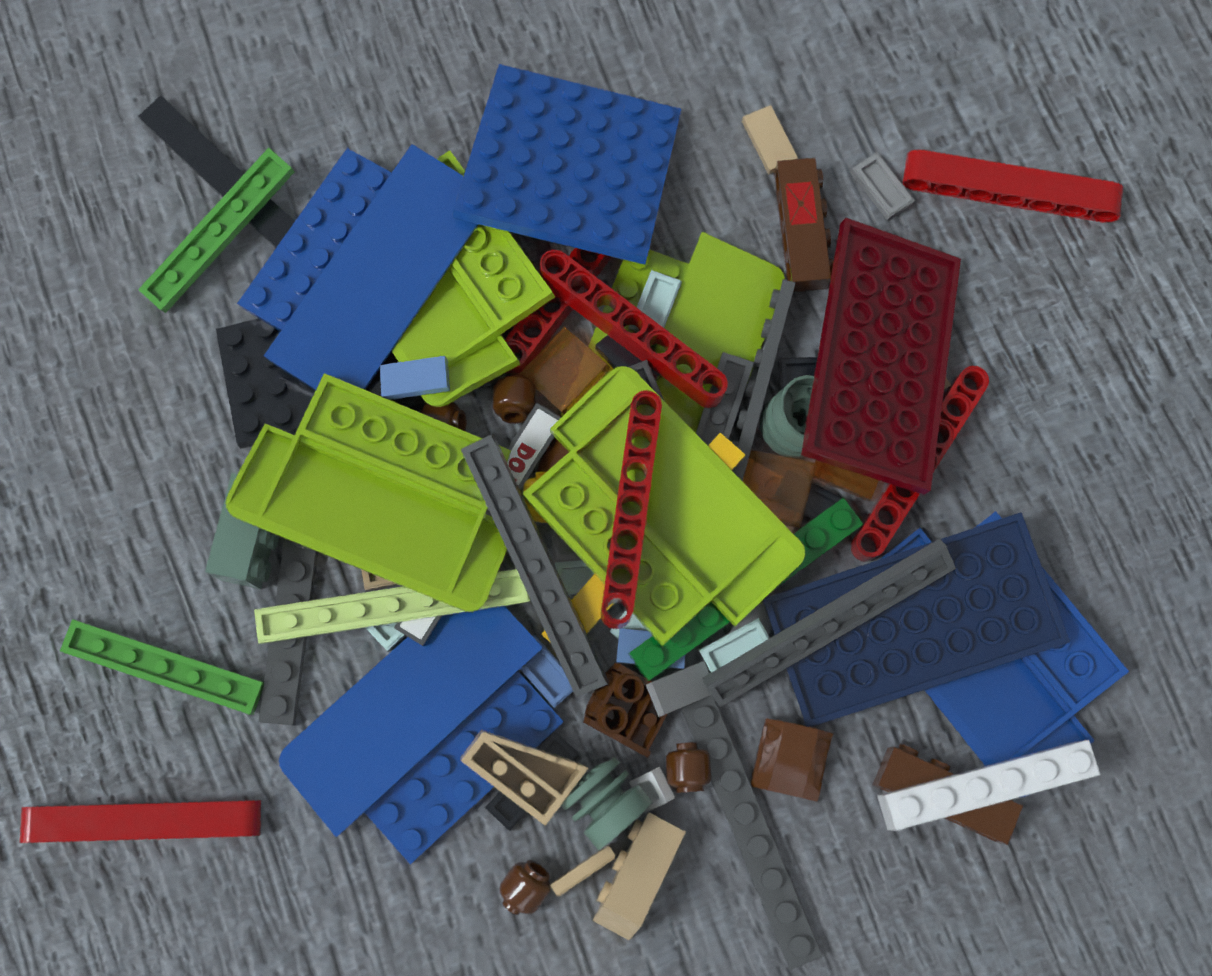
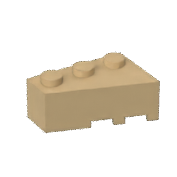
M484 730L478 733L460 757L464 764L545 826L588 770V767L584 764Z
M649 812L642 822L636 819L627 837L632 840V843L627 852L624 850L620 851L612 867L617 873L611 883L605 882L597 898V901L601 902L592 921L630 940L641 928L686 832Z

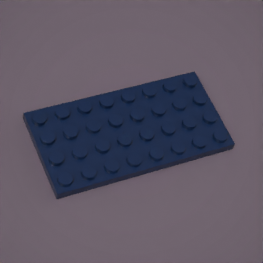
M1022 512L942 538L941 540L947 546L956 569L786 668L805 725L813 727L1069 643L1070 640ZM933 542L766 597L763 603L774 635Z

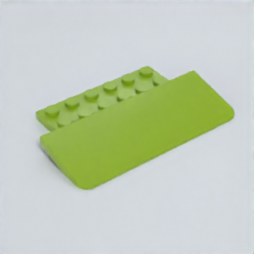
M450 150L437 158V160L464 176L465 170ZM478 224L400 338L392 353L398 362L445 356L448 359L450 391L421 395L425 402L431 406H445L520 365L519 360L500 334L545 305L555 296L508 231Z
M701 232L689 264L650 249L645 265L628 260L622 261L612 289L637 307L651 270L681 280V286L664 329L716 368L723 352L754 362L757 349H761L764 341L761 334L765 319L772 320L775 309L769 308L773 290H780L782 281L785 280V276L779 267L704 232ZM605 305L602 312L611 313L614 310L610 306ZM627 325V326L624 327L625 330L628 331V332H629V326H630V325ZM596 327L561 417L593 386L613 370L610 364L595 349V345L607 336L598 327ZM658 344L650 346L656 353H664L666 351L663 346ZM686 364L676 366L682 373L692 372L691 368ZM659 378L656 382L664 401L696 433L704 407L697 404L665 378ZM711 384L703 385L705 391L709 393Z
M626 366L617 367L609 372L550 428V433L569 453L522 493L523 498L604 584L631 402L633 397L640 391L649 390L655 392L635 370ZM660 397L662 410L633 615L663 646L710 602L735 627L803 562L805 549L801 541ZM642 404L636 408L644 416H649L655 412L647 404ZM642 436L632 440L633 445L640 449L647 448L650 445L649 441ZM632 469L627 473L628 478L634 482H640L646 478L645 474L638 469ZM627 502L622 506L623 511L630 516H635L641 512L639 505L634 502ZM623 535L617 540L618 545L625 550H630L636 546L635 539L628 535ZM618 569L612 573L614 581L618 584H626L631 581V575L625 569Z
M325 373L295 435L266 423L264 424L226 498V508L230 515L236 519L465 612H474L483 607L507 551L492 516L486 514L488 507L461 451L462 448L483 438ZM500 446L506 461H508L512 450Z

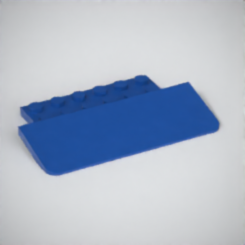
M411 144L392 172L347 148L237 303L242 309L281 331L264 354V357L315 391L324 373L366 390L379 371L380 365H383L478 226L476 223L453 218V208L464 176Z
M995 511L976 527L1002 518ZM919 528L882 558L930 543L931 540ZM1044 568L1043 571L1070 642L924 690L985 766L1072 742L1089 740L1091 744L1095 740L1074 714L1129 672Z
M505 606L444 615L424 646L407 637L291 741L280 754V768L335 837L341 835L365 813L408 863L412 864L494 787L460 759L481 730L536 748L564 722L518 672L543 647Z

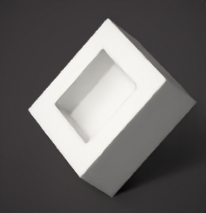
M660 766L629 782L631 787L639 785L653 801L644 813L675 798Z

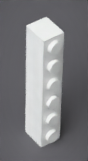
M1085 740L880 794L877 797L887 830L897 831L1100 775L1090 742Z

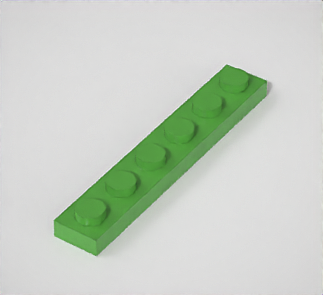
M268 147L138 290L157 308L166 313L295 173L292 167Z
M73 619L60 649V652L249 715H254L264 686V682Z

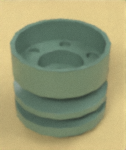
M804 375L794 378L765 404L760 415V430L764 441L774 452L786 458L799 459L805 457L801 455L814 376Z
M615 756L610 761L596 765L584 775L561 804L565 811L576 801L581 804L582 808L571 817L574 822L588 814L593 820L585 829L584 834L598 851L619 835L653 803L639 785L625 792L621 789L620 786L629 775L627 770L616 779L610 776L609 773L620 764Z

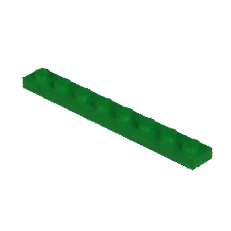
M844 498L794 533L804 546L805 557L803 562L781 584L864 525ZM710 602L663 646L651 636L629 652L628 655L646 680L650 681L730 621Z

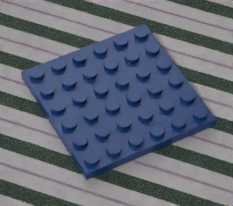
M499 64L453 208V218L645 265L681 109Z

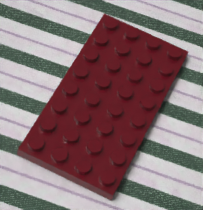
M846 217L840 223L801 452L802 456L923 495L931 491L961 258Z

